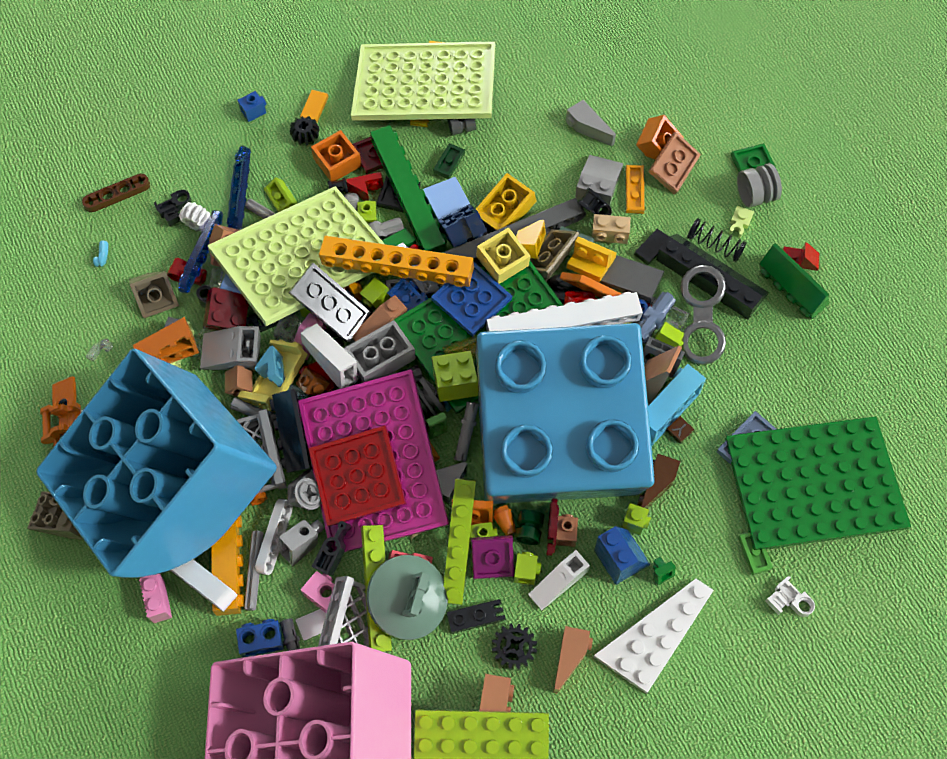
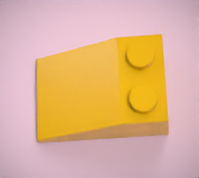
M506 173L478 205L476 210L483 222L494 230H499L517 222L526 215L537 202L535 192Z

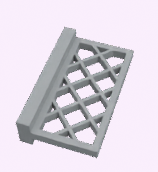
M267 409L260 410L259 414L238 419L239 424H244L242 427L252 435L254 440L256 437L262 440L261 448L265 450V453L277 466L276 472L271 476L272 484L263 486L259 493L276 488L279 490L287 488L271 416ZM258 420L259 426L255 432L247 429L250 422Z
M349 576L336 578L318 646L345 643L350 640L358 643L356 636L362 633L365 639L364 646L369 647L368 625L364 626L361 616L367 613L366 594L364 593L365 585L354 581V578ZM352 586L357 588L360 595L354 600L351 596ZM362 600L365 610L359 613L355 603ZM350 606L354 617L348 620L345 612L346 608ZM357 620L360 630L353 633L350 623ZM343 627H346L349 637L342 640L340 631Z

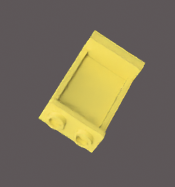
M281 339L278 341L270 340L269 342L283 356L285 380L281 387L271 382L268 377L263 378L259 375L252 387V392L241 390L237 397L244 402L271 411L269 400L273 399L272 395L289 390L308 355L302 349L303 346L297 342L289 343Z

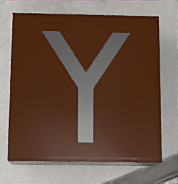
M680 416L666 431L681 444L694 432V428Z

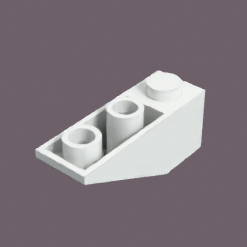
M575 550L550 572L528 596L542 611L588 573L590 565Z

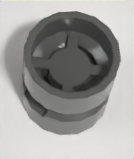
M447 119L452 136L462 134L463 130L465 132L476 130L475 119Z

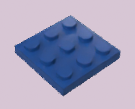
M474 263L469 287H457L450 283H445L431 296V300L473 337L486 325L487 319L495 316L512 300L513 296Z

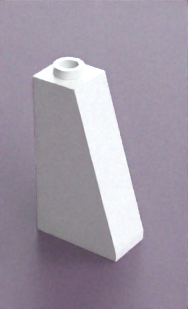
M317 323L305 328L301 332L302 344L339 389L349 387L358 382L357 361Z

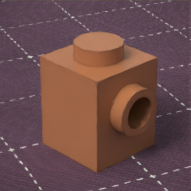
M234 366L226 371L225 393L237 397L241 390L252 392L253 371L245 369L243 366Z
M570 514L558 516L556 545L576 546L577 517Z

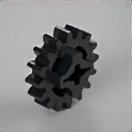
M512 623L509 624V629H506L504 626L501 627L502 634L499 632L495 633L498 640H492V644L497 646L492 648V653H497L495 661L501 659V667L507 664L510 671L513 666H516L517 671L520 670V665L527 668V661H534V657L531 654H537V649L533 648L537 646V641H532L534 633L528 635V627L522 630L521 624H518L517 628H513ZM513 634L521 635V637L513 636ZM505 639L506 646L501 650V642ZM512 643H513L515 646L518 645V650H517V651H516L514 648L511 649V644H512ZM528 644L529 650L525 656L523 648ZM508 657L516 658V660H510Z

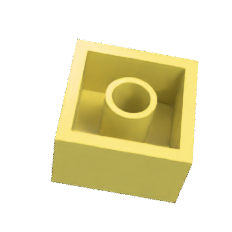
M509 227L477 246V258L498 284L529 266V253Z

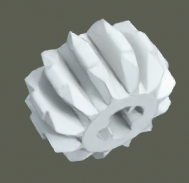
M190 202L184 205L179 214L181 222L195 231H204L212 219L206 208Z

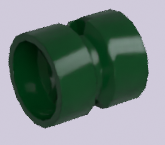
M520 510L517 520L520 526L516 527L514 540L526 545H539L542 534L540 529L543 528L545 515L535 510Z

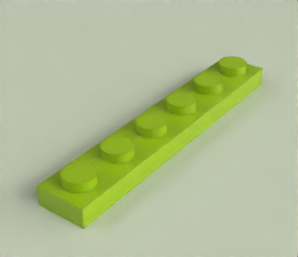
M455 479L444 577V588L448 598L447 603L463 604L476 486L475 480Z
M383 525L362 526L369 647L382 652L392 651L391 636L384 633L375 624L367 606L369 581L376 569L386 561Z

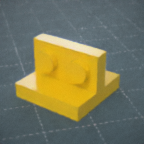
M578 236L575 240L574 254L567 262V269L600 282L615 260L616 252Z

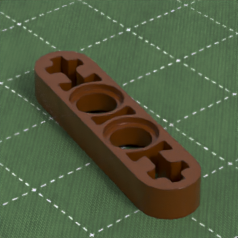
M145 174L134 175L86 195L82 199V204L86 211L96 212L148 190L150 181ZM129 187L127 192H120L121 188ZM106 194H113L110 199H104Z

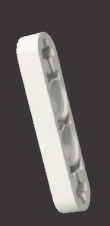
M278 499L275 503L255 565L256 572L259 574L270 575L274 569L279 554V536L286 532L293 506L287 505L288 500Z

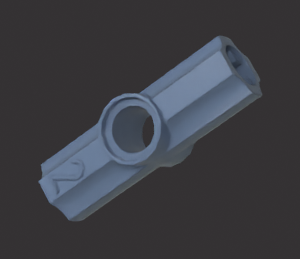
M662 292L653 306H649L641 319L642 321L639 323L642 333V344H646L649 337L665 321L666 315L676 302L672 294Z

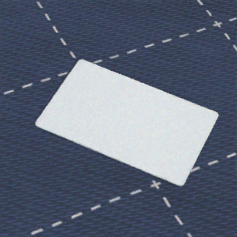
M319 609L296 619L304 641L322 633L326 613L323 610Z

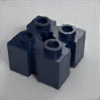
M471 204L438 220L447 240L454 248L467 243V239L471 237L473 239L480 238L487 231L478 211Z

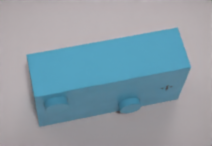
M689 364L683 369L680 367L673 376L674 379L648 406L651 446L655 444L666 432V429L699 396L706 378Z

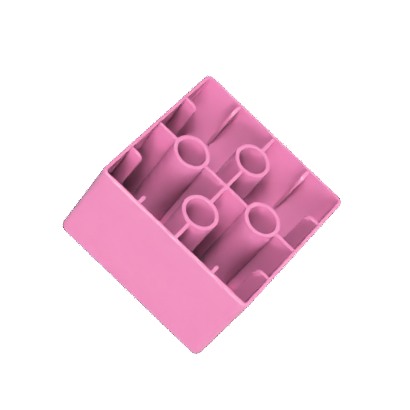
M355 642L214 662L210 671L205 759H411V663L406 659Z

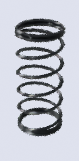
M697 218L690 228L687 238L691 240L699 233L697 242L701 244L708 237L707 249L712 247L717 241L716 253L720 252L726 245L724 257H728L735 249L733 262H737L747 242L743 241L739 246L741 239H739L733 249L726 255L732 237L731 234L717 251L723 230H721L714 242L708 247L709 239L714 229L713 225L705 238L699 243L706 221L703 222L697 231L701 219Z

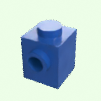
M256 91L237 100L240 111L248 122L266 114V101Z

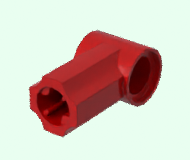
M175 258L167 272V276L176 282L184 280L201 286L206 281L207 271L189 265L187 261L181 258Z

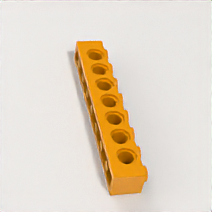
M324 236L319 252L322 265L327 267H341L346 270H361L365 273L374 272L384 276L393 275L404 279L413 278L419 281H433L438 284L450 283L457 287H469L474 270L473 257L332 236Z

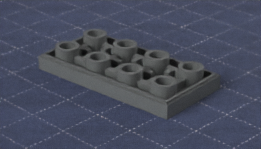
M616 255L615 260L599 283L623 293L637 292L638 298L651 302L664 271Z

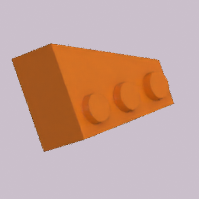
M185 317L133 345L134 349H138L167 363H173L199 353L194 336Z

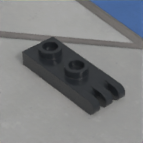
M501 599L447 612L451 634L505 621V615L496 616V614L504 612L503 607L494 608L502 604Z

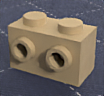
M594 214L592 225L594 241L627 244L630 234L631 217Z

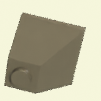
M166 271L146 273L129 279L130 287L143 318L179 306Z

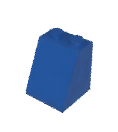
M615 526L598 536L594 552L616 585L650 565V562L629 530Z

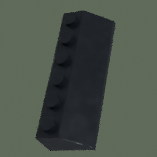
M679 234L669 236L659 248L656 260L681 277H684L687 271L696 266L706 265L717 269L724 277L726 284L725 294L720 302L747 320L769 293ZM697 274L690 280L692 284L712 297L717 293L718 283L710 274Z

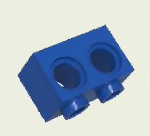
M267 619L262 621V624L257 625L247 623L243 624L242 628L236 629L239 654L242 658L284 650L282 630L278 620ZM269 631H275V636L272 639L265 638ZM254 635L253 642L246 644V637Z

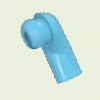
M107 241L99 242V257L93 258V264L96 267H102L106 264L108 256Z

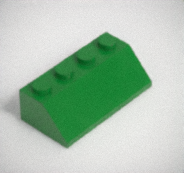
M774 243L759 263L761 269L759 272L764 278H770L773 281V286L779 292L782 290L786 294V299L791 304L796 303L800 307L799 311L802 315L813 319L829 305V293L782 248Z

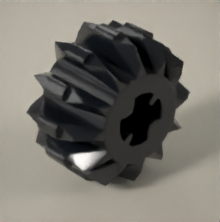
M302 116L301 119L295 118V122H291L290 135L294 142H298L299 145L303 143L308 145V142L314 143L315 139H318L320 129L315 119L311 120L310 116L307 118Z

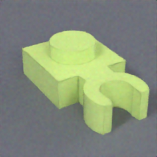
M737 206L730 222L733 225L730 227L729 234L731 235L734 230H737L739 232L738 238H741L744 229H748L754 211Z

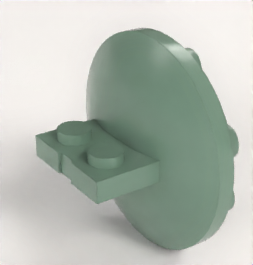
M401 555L391 558L376 569L369 581L367 588L369 613L375 624L384 633L393 638L413 640L424 637L436 629L446 612L448 598L444 588V579L434 565L421 557Z

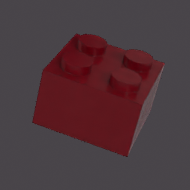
M212 287L207 294L203 328L223 330L237 326H246L249 303L240 293Z

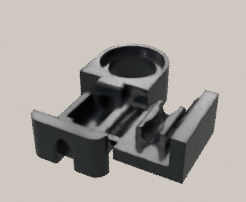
M178 190L170 194L171 199L157 205L156 201L154 202L160 217L165 218L169 226L181 221L178 212L188 202H192L190 194L186 190ZM187 196L185 201H178L179 197Z

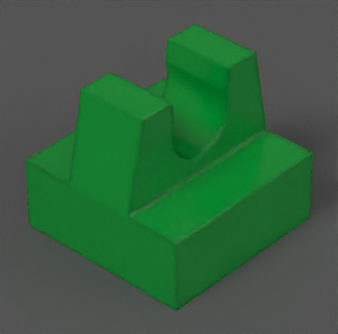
M661 557L653 560L655 564L653 565V579L657 585L675 576L676 566L672 561L665 563Z

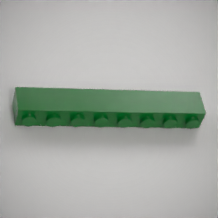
M390 125L370 132L372 145L420 249L439 253L445 252L447 239L444 233L441 234L439 231L440 224L437 218L434 219L432 216V207L430 203L427 204L425 201V192L418 186V177L411 171V162L409 159L406 160L404 156L406 153L403 145L398 143L397 132L393 131Z

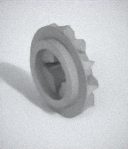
M304 478L294 486L295 490L292 494L296 497L295 502L301 505L300 508H306L309 511L318 508L322 504L315 480ZM308 491V494H311L312 497L308 498L303 493Z

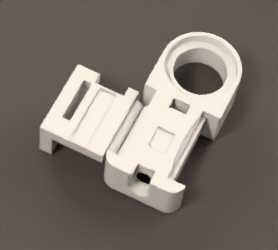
M788 576L775 588L776 592L768 597L765 602L778 615L783 612L782 608L786 605L787 607L790 606L799 616L807 617L814 611L815 603L806 592L801 594L789 582L791 577ZM799 602H807L810 610L808 612L802 611L799 608Z

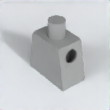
M302 520L279 536V553L293 567L318 544V534L324 530V526L319 520H316L311 525L306 520Z

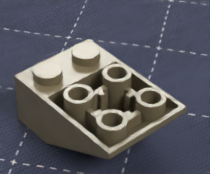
M42 491L27 529L69 539L84 540L51 493Z

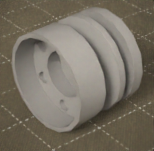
M768 163L758 166L756 169L750 168L738 173V191L746 207L750 208L758 206L763 202L769 203L780 199L782 194L781 180L773 164Z

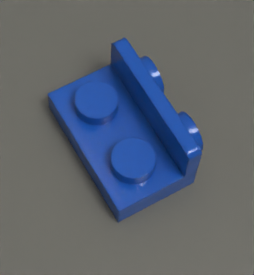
M404 278L387 292L390 297L396 295L407 307V311L429 299L423 292L421 294L418 293L417 290L419 288L413 281L408 282Z

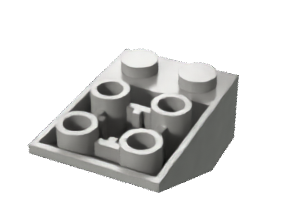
M237 326L204 333L200 369L230 370L234 366H243L245 369L256 371L255 366L259 362L261 342L259 327Z

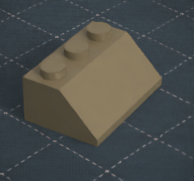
M551 229L544 238L538 258H530V261L546 282L549 281L550 277L573 249L575 240L579 236L577 231Z

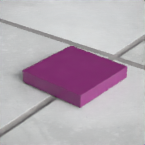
M512 535L471 538L473 579L514 577Z

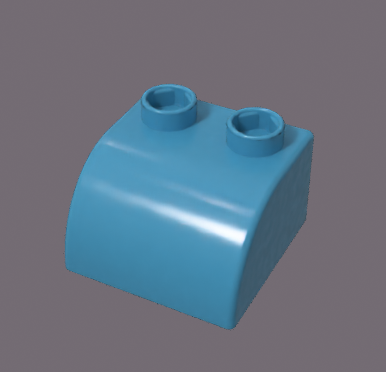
M131 349L38 466L36 473L108 574L121 578H137L156 575L177 568L209 549L237 520L276 472L277 466L198 376L138 349Z

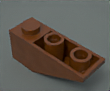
M657 454L656 459L653 460L654 484L646 489L644 495L640 494L637 506L648 509L673 485L680 465L679 460Z

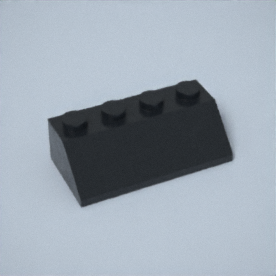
M291 389L273 394V399L269 401L271 411L276 413L277 419H273L275 431L279 430L280 434L277 443L279 450H283L284 457L281 458L283 470L286 469L287 473L312 468L297 391Z

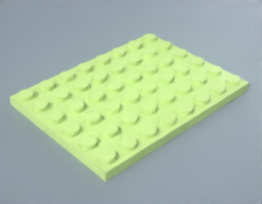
M495 42L361 44L351 111L352 121L492 118Z
M335 186L209 244L208 250L262 322L268 326L304 308L288 292L311 263L317 265L342 288L374 273L322 265L319 252L324 236L379 244L384 243Z

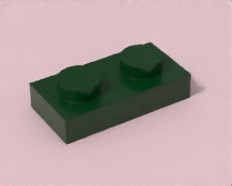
M449 143L434 167L433 173L450 179L463 158L465 149Z

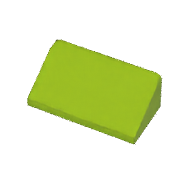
M275 177L264 188V191L278 212L298 204L284 181Z

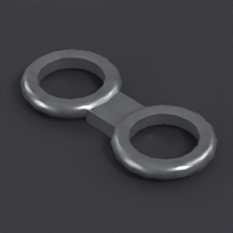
M701 265L687 271L681 281L682 297L689 305L693 306V323L687 326L683 332L685 334L681 340L684 342L681 350L685 352V357L691 362L705 365L719 359L725 351V334L718 325L713 323V306L718 304L723 298L726 284L724 277L717 269L712 266ZM697 274H710L716 279L718 290L711 299L699 301L690 295L688 285L690 280ZM702 328L713 331L718 338L717 349L714 353L705 357L693 354L688 347L690 335L697 329Z

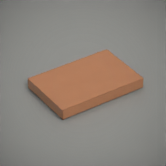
M674 132L648 172L670 192L676 194L701 154L677 132Z

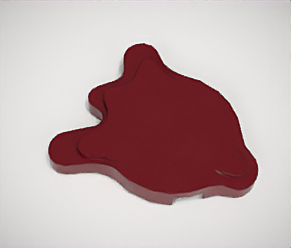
M553 498L550 503L547 539L552 540V543H547V556H552L555 553L559 515L558 498Z

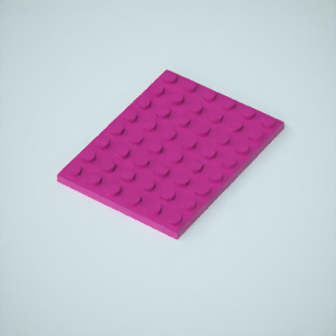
M412 369L298 400L308 450L314 446L384 425L388 429L407 504L347 521L346 523L351 525V529L347 531L343 539L346 545L345 552L362 548V526L383 525L384 542L449 525ZM321 504L320 507L327 538L334 537L338 530V524L330 527L327 526ZM336 542L331 546L334 549L333 552L337 550Z

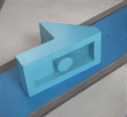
M272 345L259 360L255 370L263 378L268 377L271 382L281 387L285 380L283 356Z

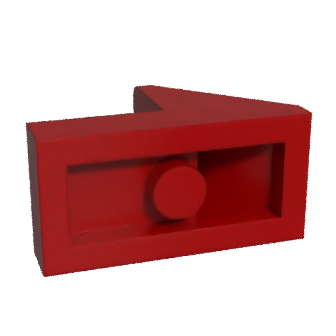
M381 172L346 179L348 192L356 193L359 198L369 201L368 191L378 190L383 186Z
M805 242L802 249L783 247V250L802 269L818 271L820 253L810 244Z

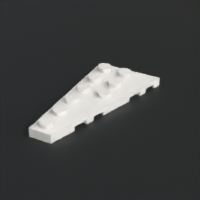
M697 579L693 580L596 653L594 658L647 694L714 590Z

